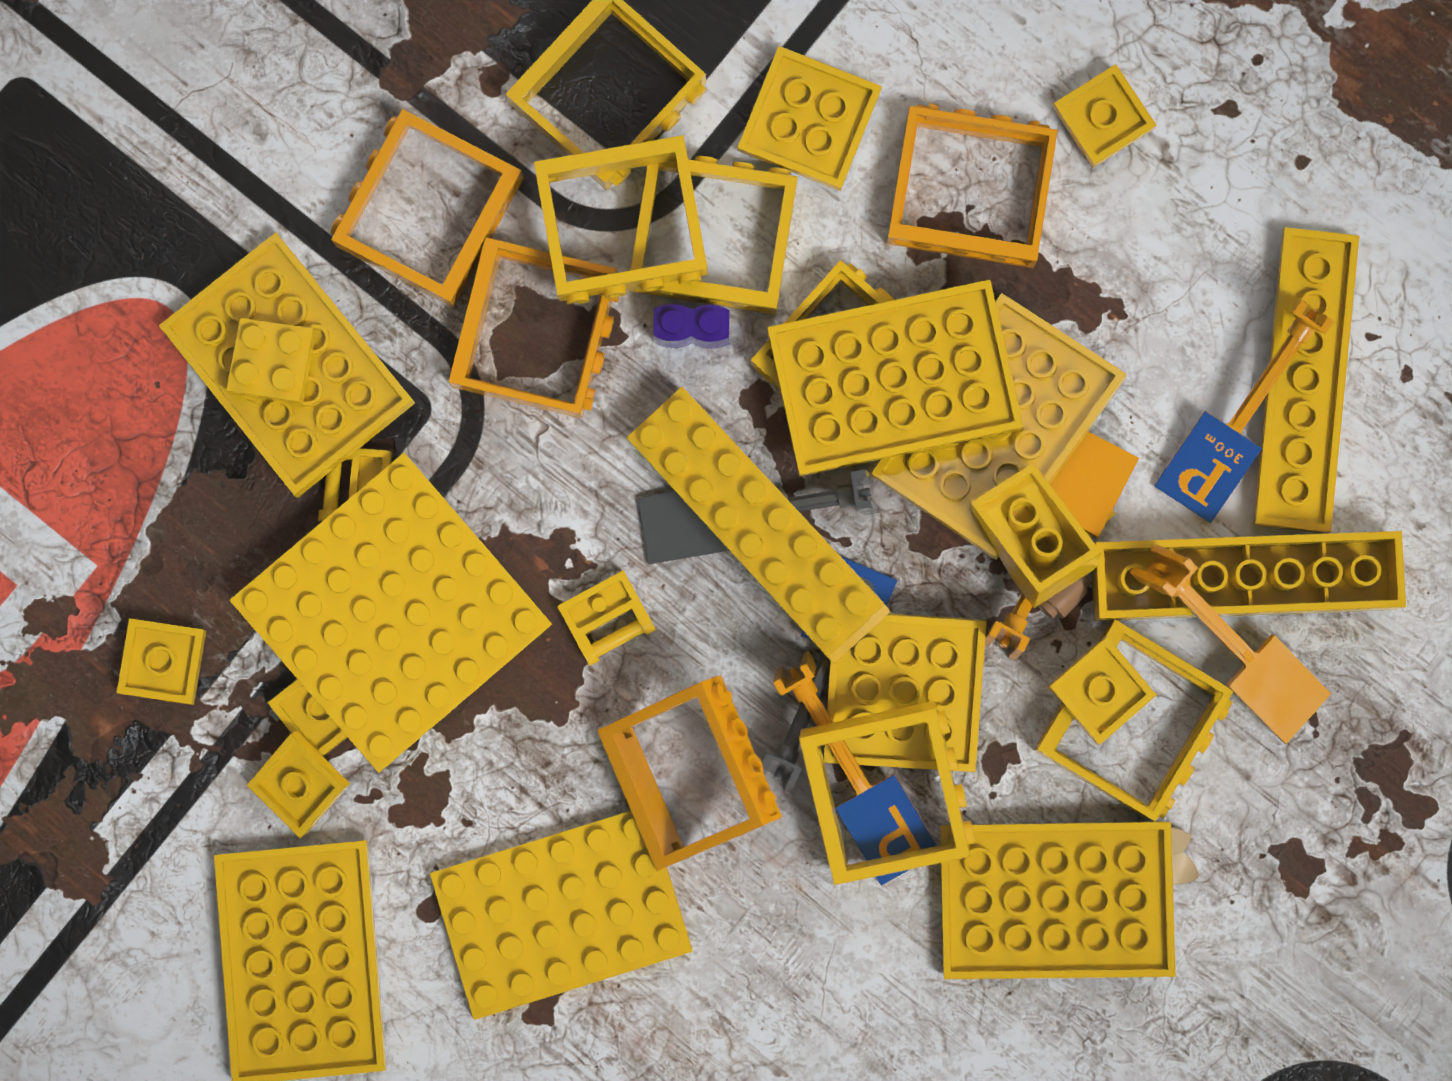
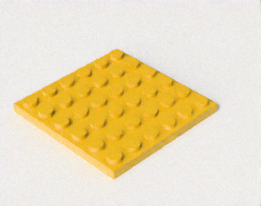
M405 452L230 599V602L378 773L552 625Z

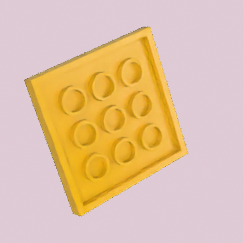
M889 613L837 662L833 663L830 660L826 710L832 721L848 720L936 700L938 712L945 710L950 733L944 734L946 747H954L959 768V770L955 771L976 772L987 621L985 619ZM927 722L844 740L859 765L938 770ZM824 744V763L839 764L829 745Z

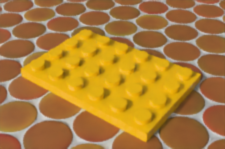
M277 232L159 325L297 498L415 404L413 399ZM240 318L314 328L316 337L303 405L233 395L226 391Z
M991 280L767 327L799 477L1023 429L1024 427Z
M1003 293L1000 294L995 302L1024 426L1023 429L884 458L879 461L871 473L873 478L995 560L999 555L973 512L970 503L1032 463L1038 468L1047 482L1051 484L1126 379L1125 372Z
M631 811L430 873L473 1020L693 952L668 867L656 871Z
M1171 822L972 825L976 843L969 844L970 857L941 863L944 979L1176 977ZM940 825L941 845L955 842L951 825Z
M368 840L214 855L232 1081H287L386 1071L387 1064Z

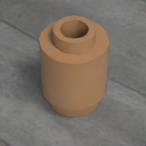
M1086 575L1040 604L1038 608L1051 619L1055 616L1064 619L1088 594L1087 588L1092 584L1091 580Z

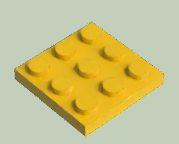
M778 46L738 144L737 151L779 168L787 169L794 174L841 192L882 91V86Z

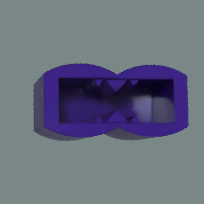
M667 304L654 309V341L662 347L682 348L694 344L701 348L717 349L729 344L730 310L724 307L703 305L691 310L682 305Z

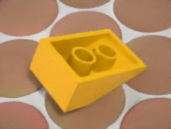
M1034 463L970 503L973 512L1011 578L1034 608L1096 569L1101 551Z

